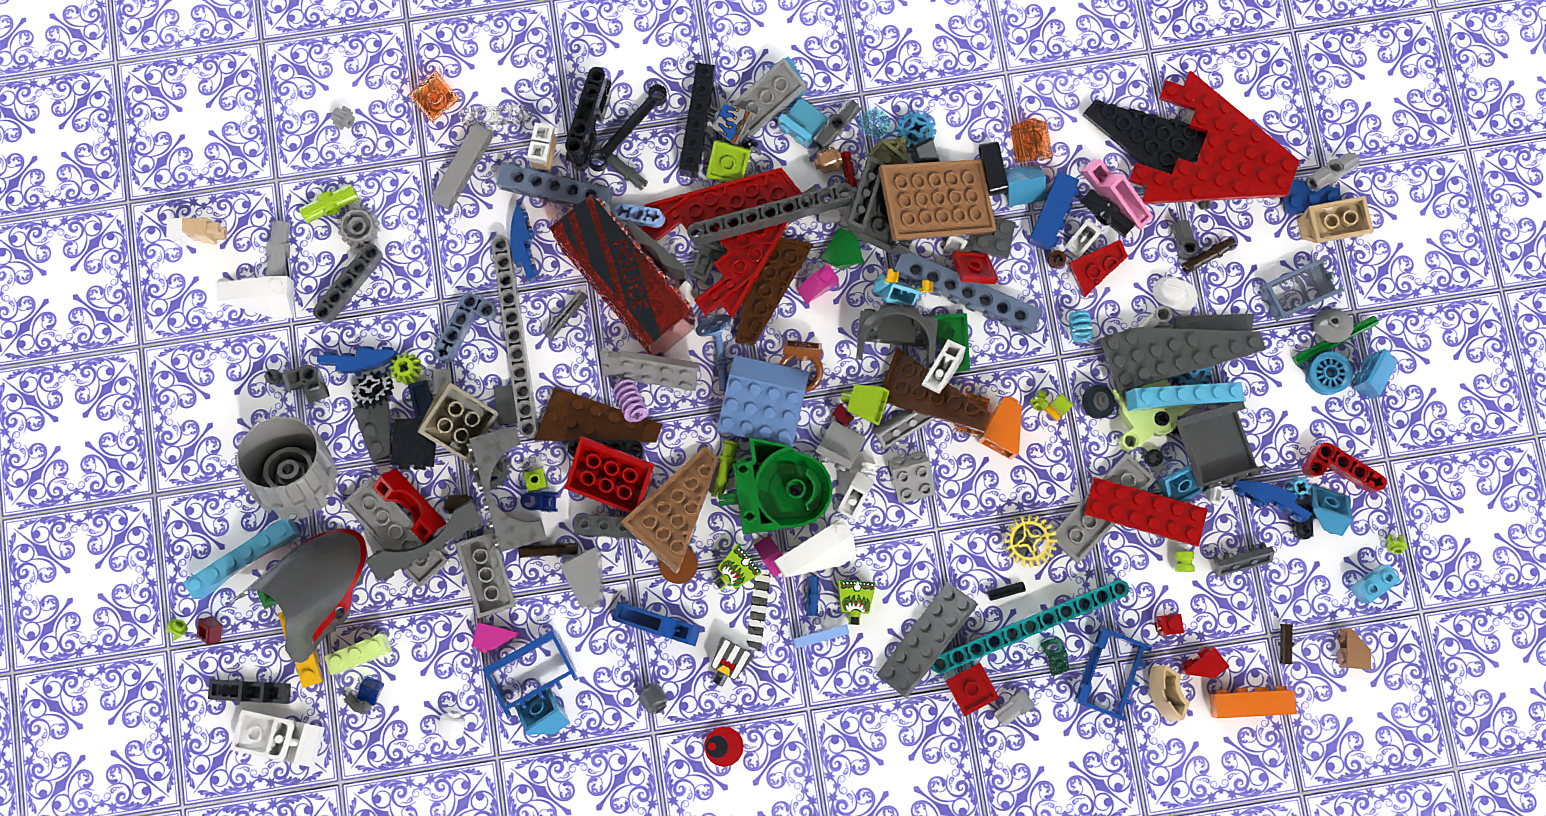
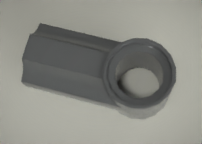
M1181 220L1172 224L1171 227L1178 246V256L1183 260H1189L1198 251L1199 244L1193 237L1189 221ZM1184 246L1190 247L1192 252L1186 251Z

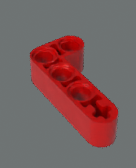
M1322 443L1315 446L1302 467L1303 474L1308 478L1321 476L1329 468L1369 493L1381 491L1387 485V480L1382 474L1331 443ZM1321 448L1325 449L1326 457L1321 454ZM1338 458L1343 461V467L1339 466ZM1312 464L1317 467L1316 473L1311 469ZM1355 469L1359 470V477L1355 475Z

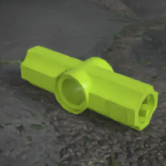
M349 184L334 192H324L317 197V200L299 209L302 217L308 224L323 216L337 214L342 207L359 200L353 186Z

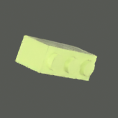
M378 634L326 655L324 658L330 675H338L393 651L387 634Z

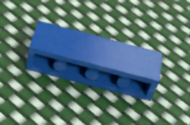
M1058 171L1028 244L1048 252L1052 247H1056L1059 240L1057 236L1058 231H1062L1066 220H1064L1065 214H1069L1073 203H1070L1071 199L1076 197L1080 187L1077 186L1079 179Z

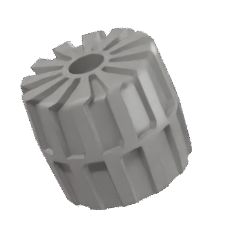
M271 417L266 421L253 425L251 430L245 436H242L239 441L238 453L235 455V465L240 473L239 476L246 490L267 513L270 514L273 510L280 519L289 520L290 515L295 514L298 519H303L310 516L311 509L314 508L316 511H320L328 504L326 496H332L335 493L337 470L332 455L311 425L307 426L302 419L297 417Z

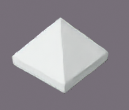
M1218 486L1207 489L1204 494L1208 501L1215 506H1220L1223 488Z

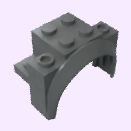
M884 303V305H880L878 311L870 308L860 311L856 340V360L863 359L865 342L925 347V366L932 367L935 360L938 318H934L931 314L921 315L919 308H915L914 305H903L902 307L896 306L894 303ZM916 329L920 332L919 335H915Z

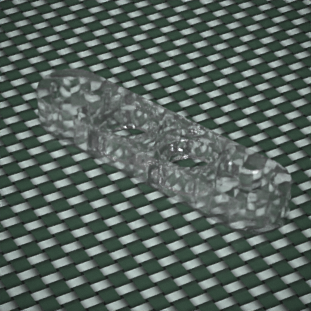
M526 105L478 106L462 108L458 116L465 126H473L475 123L481 126L507 125L530 122L532 112ZM508 111L510 115L507 119H501V112ZM512 111H515V113L518 114V115H515V117H516L515 119H513V118H514V115H513V112H512ZM522 111L526 112L524 118H521V115H519L522 114ZM484 112L491 113V117L488 120H483L481 116ZM467 113H470V115L473 116L469 117V120L465 119Z

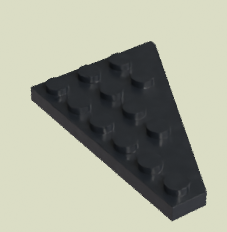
M1094 100L1082 114L1084 118L1139 163L1172 174L1178 158L1190 162L1202 148L1207 134L1189 128L1190 124L1172 118L1165 119L1157 117L1156 114H1147L1131 108L1125 109L1099 100Z

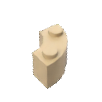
M1167 665L1151 667L1149 689L1155 707L1168 721L1184 720L1190 702L1181 691V674Z

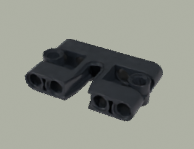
M592 67L588 72L565 142L566 160L572 162L574 169L580 172L585 171L589 167L588 157L594 151L597 143L596 121H604L611 99V79L606 78L605 72L601 67Z

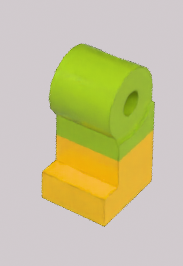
M1062 393L1044 411L1057 422L1074 403L1070 402Z

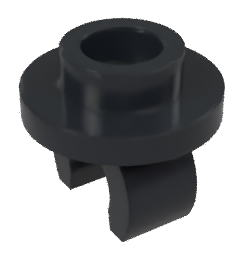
M749 140L743 144L744 148L751 149V152L755 150L757 155H761L760 149L757 148L759 145L758 141Z

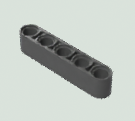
M369 243L363 246L316 304L313 314L318 320L326 324L333 322L381 263L383 253L376 245ZM376 251L375 256L369 258L370 252ZM364 265V269L361 272H357L358 267ZM352 280V284L349 287H345L346 282ZM336 295H340V299L337 302H333V298ZM327 309V315L325 317H321V313Z

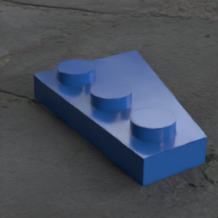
M1293 179L1287 197H1282L1285 215L1304 213L1309 206L1342 200L1340 188L1325 186L1318 191H1311L1308 188L1307 182Z

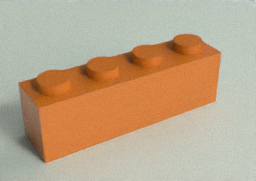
M1274 686L1275 690H1267V687H1255V691H1248V688H1235L1236 692H1228V689H1216V693H1209L1212 718L1219 719L1297 714L1295 691L1287 689V686Z

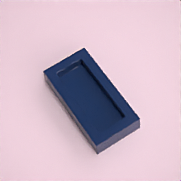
M427 380L408 384L415 418H424L433 401Z

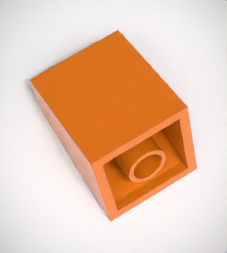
M1004 396L992 413L986 433L982 432L977 442L1012 460L1019 454L1022 405L1018 404L1019 401L1014 397L1008 396L1007 398Z

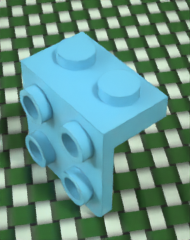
M799 99L787 115L782 113L778 118L779 129L793 137L798 144L806 148L810 146L813 138L828 123L827 116L803 99Z

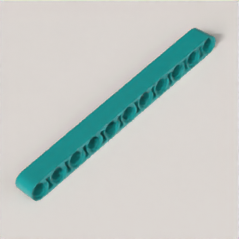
M1124 580L1109 582L947 650L938 657V659L943 660L944 667L941 670H937L933 664L931 670L935 673H945L1128 595L1129 585ZM1116 584L1122 586L1121 594L1115 592ZM1099 591L1103 592L1105 595V598L1102 602L1098 601L1097 599V593ZM1080 599H1084L1087 602V607L1084 610L1079 607ZM1063 606H1066L1069 609V615L1067 617H1064L1061 614V608ZM1046 613L1051 616V622L1048 625L1043 622V616ZM1027 621L1033 623L1034 628L1031 632L1025 629ZM1010 628L1016 633L1015 638L1012 640L1007 637V631ZM995 636L998 640V644L995 647L989 645V638ZM975 643L980 647V652L977 655L972 654L970 650L971 646ZM959 651L962 654V659L956 663L952 656L954 652Z

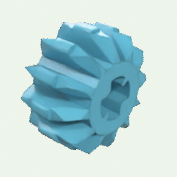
M1086 310L1071 312L1068 317V323L1073 341L1075 343H1082L1091 340L1093 329L1089 313Z

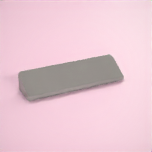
M904 410L873 429L872 432L883 450L936 418Z

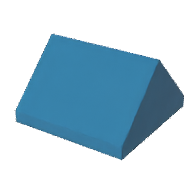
M1039 164L1005 170L1008 183V193H1006L1009 207L1046 200V176Z
M1191 464L1156 481L1164 497L1182 502L1204 491V487H1198Z

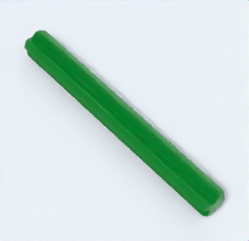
M1371 316L1355 324L1352 334L1345 341L1378 325L1379 321L1376 316ZM1322 341L1293 356L1292 359L1295 365H1300L1345 341L1339 343Z

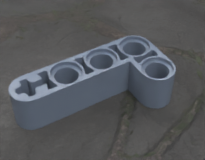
M470 292L463 294L435 347L434 355L443 363H451L455 359L476 316L486 321H492L497 317L498 310L494 304ZM470 299H475L474 305L468 307L467 302ZM492 307L491 313L485 315V308ZM461 316H466V321L464 323L459 324V318ZM457 333V338L451 341L450 335ZM442 352H448L447 356L442 355Z

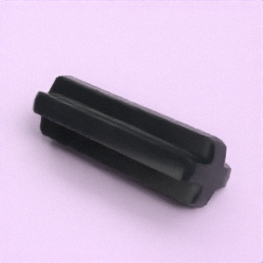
M1018 582L987 591L988 599L993 601L1025 592V584Z

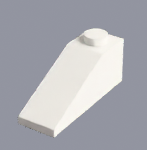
M948 339L924 379L922 386L940 394L963 360L966 347Z

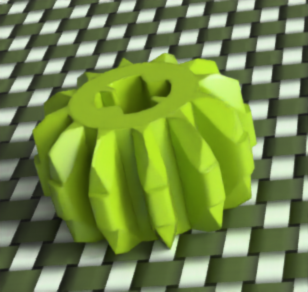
M407 352L403 353V357L397 354L398 360H391L394 366L389 367V370L393 371L390 376L396 378L397 383L403 381L404 385H408L409 380L415 383L414 377H421L417 371L423 370V367L418 366L421 360L416 359L414 354L409 356ZM406 366L409 369L405 371L403 370V367Z

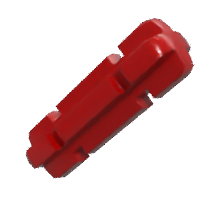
M844 151L840 155L843 161L844 177L847 178L845 181L851 187L857 186V180L854 178L853 162L850 161L852 159L851 153Z

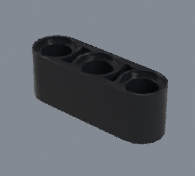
M999 142L979 144V157L983 162L989 196L1008 193L1007 177Z

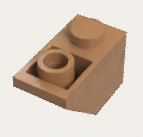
M1340 628V632L1337 635V640L1340 644L1337 660L1340 668L1371 670V649L1351 628Z

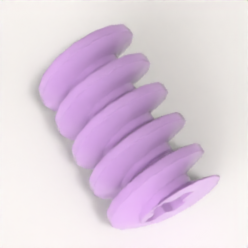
M625 379L619 382L614 387L613 392L624 414V418L629 422H638L646 418L649 412L638 391V387L635 385V381Z

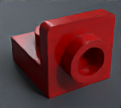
M1181 614L1156 616L1157 620H1155L1154 625L1159 636L1184 633Z

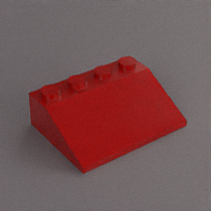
M581 436L564 489L630 514L646 499L655 464Z

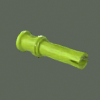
M723 439L722 454L718 457L721 462L711 494L712 497L717 496L718 490V494H724L731 464L736 461L734 456L737 447L740 446L737 442Z

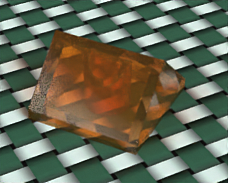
M436 70L408 94L413 104L431 123L459 100V97Z
M1031 118L1010 127L1015 163L1053 158L1047 122Z

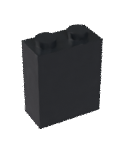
M424 418L394 420L390 465L398 466V470H410V467H414V470L425 471L426 467H434L436 443L417 432Z

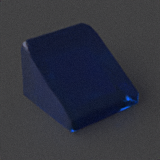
M367 676L360 684L356 699L361 701L367 700L372 706H375L383 690L384 683Z

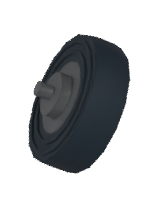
M1093 385L1085 390L1082 396V405L1086 414L1091 418L1102 419L1112 414L1115 408V399L1108 387Z

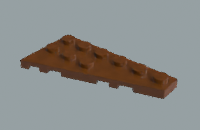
M780 238L744 299L735 343L755 346L814 244Z
M898 347L896 348L882 387L890 391L886 404L986 433L992 417L989 411L969 399L949 383L946 384L940 394L922 386L930 370Z
M554 387L534 441L580 440V437L583 436L591 440H636L640 443H657L663 424L646 418L638 422H629L624 418V414L620 409Z

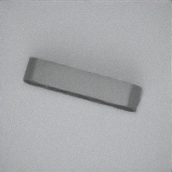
M477 123L472 126L434 191L432 202L448 210L453 208L494 136L493 131Z

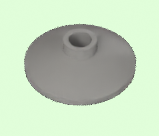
M1338 309L1321 311L1316 315L1313 322V328L1317 336L1331 343H1339L1348 339L1354 327L1350 316Z

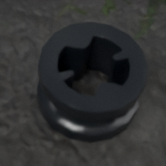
M1151 449L1145 454L1144 461L1149 467H1157L1163 461V454L1157 449ZM1155 453L1157 455L1156 458L1158 457V461L1156 460L1154 463H1152L1150 461L1151 459H1149V456Z

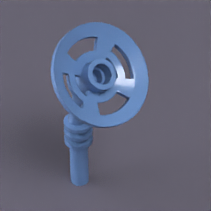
M727 314L709 317L702 321L695 329L698 336H712L715 339L719 391H726L727 366H725L727 365V362H725L727 358L724 354L721 335L722 331L732 322L731 317Z

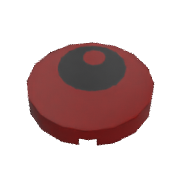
M725 726L711 731L705 740L704 746L706 756L710 762L721 767L735 764L742 756L744 748L743 739L738 731Z

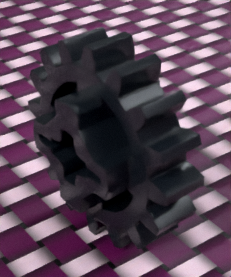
M378 370L376 374L373 371L368 376L363 374L364 378H358L357 381L359 383L353 384L354 390L351 391L353 394L352 398L359 407L364 406L365 409H368L369 406H372L374 409L376 404L382 406V401L389 400L387 396L393 395L391 390L394 389L390 376L386 372L381 373Z

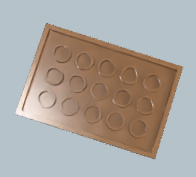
M982 159L881 165L878 168L893 241L986 234L997 231Z

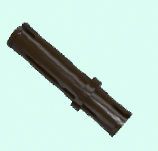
M1229 237L1217 245L1213 244L1207 251L1182 263L1183 271L1189 274L1213 259L1223 257V254L1237 247L1234 238Z
M555 542V544L518 547L519 558L556 556L557 558L561 557V555H578L579 552L578 542Z

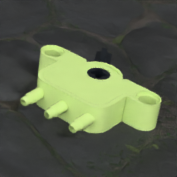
M1162 380L1159 382L1148 384L1143 388L1165 387L1171 385L1168 381ZM1115 388L1112 390V393L1120 404L1118 409L1119 416L1129 429L1128 432L1119 438V448L1125 452L1131 451L1152 436L1180 435L1176 421L1180 420L1178 417L1196 405L1128 412L1126 399L1121 393H1117ZM1157 417H1161L1160 421H1162V423H1158L1159 420L1157 419ZM1126 437L1132 440L1133 444L1131 447L1126 445Z

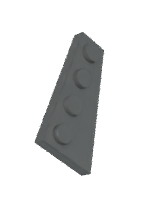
M1254 314L1176 316L1173 328L1252 331Z

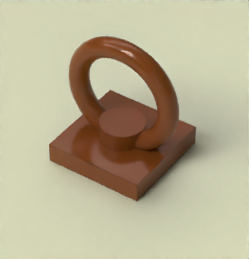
M784 340L783 354L785 355L780 360L779 365L786 366L792 358L802 361L811 360L815 365L816 374L812 382L807 384L805 393L814 390L823 378V364L819 358L822 357V343Z

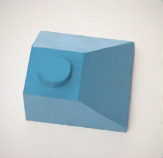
M1312 484L1310 490L1313 511L1324 531L1343 537L1353 521L1349 496Z
M550 687L542 690L545 695L544 699L541 700L538 693L526 699L525 702L528 708L523 709L521 704L515 706L527 735L555 734L570 724L564 708Z

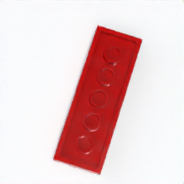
M1093 477L1083 515L1199 547L1208 509Z

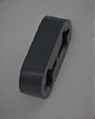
M1297 504L1312 513V509L1308 504ZM1312 514L1304 523L1292 520L1293 535L1298 540H1306L1312 537ZM1302 527L1307 530V533L1304 535L1299 533V529H1302Z

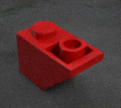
M1206 646L1197 652L1198 656L1193 660L1190 658L1182 664L1183 668L1179 672L1185 675L1215 679L1230 666L1215 647L1207 648Z

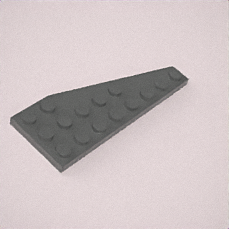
M1136 327L1099 339L1117 393L1266 350L1259 331Z

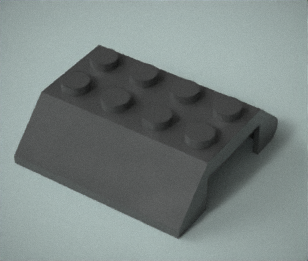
M868 156L848 216L847 225L856 238L886 252L908 254L913 239L892 240L878 169L881 165H885V163Z

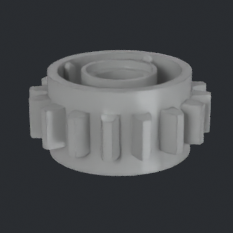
M353 207L352 211H345V215L340 217L341 223L337 226L341 230L338 231V234L342 236L341 239L344 242H347V245L352 247L354 244V247L359 249L360 246H365L369 243L373 244L374 239L379 238L377 233L381 232V230L377 226L380 225V222L375 220L377 216L374 213L371 214L369 209L364 211L362 207H359L358 210ZM362 224V229L360 231H356V227Z

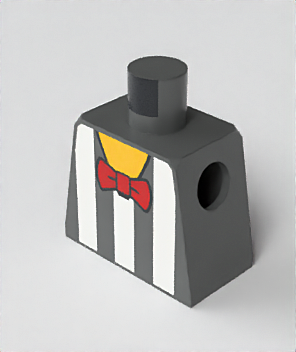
M722 636L711 667L717 670L712 682L723 687L728 677L736 680L753 659L754 654Z

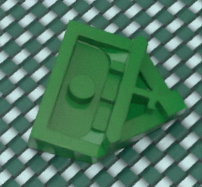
M843 228L838 229L820 258L823 262L837 269L840 268L842 271L856 264H865L858 239L851 232Z

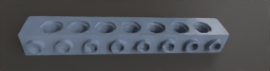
M910 251L908 254H901L894 269V272L899 271V280H908L913 282L915 287L920 286L921 288L922 281L928 280V275H934L937 281L933 282V291L930 293L939 297L941 295L947 297V300L951 303L965 305V308L969 311L983 313L982 316L992 320L994 318L999 320L1000 324L1005 327L1012 326L1017 328V331L1024 335H1031L1035 331L1043 312L1039 308L982 283L961 282L957 272ZM916 267L920 273L912 274L910 268ZM945 283H952L954 289H947L945 287ZM962 291H970L971 297L963 296ZM986 298L989 304L983 305L979 299ZM998 305L1004 306L1005 309H1006V312H1005V313L999 312V311L997 310V306H998ZM1015 313L1022 314L1023 320H1017Z

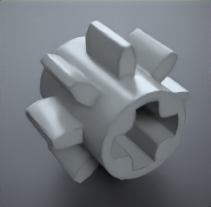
M343 106L342 109L335 108L331 114L332 124L342 131L344 127L349 129L354 124L355 117L353 112L346 106Z

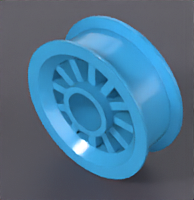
M1330 351L1324 352L1310 360L1306 367L1305 377L1310 388L1316 393L1334 395L1345 390L1350 385L1353 378V369L1345 356ZM1326 370L1332 373L1331 378L1327 376Z

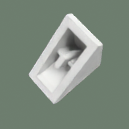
M1087 219L1065 247L1080 258L1103 230Z

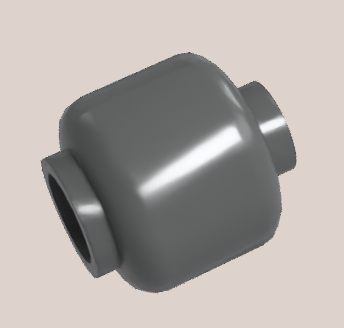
M647 684L641 689L639 701L647 713L655 715L667 707L668 697L660 685Z

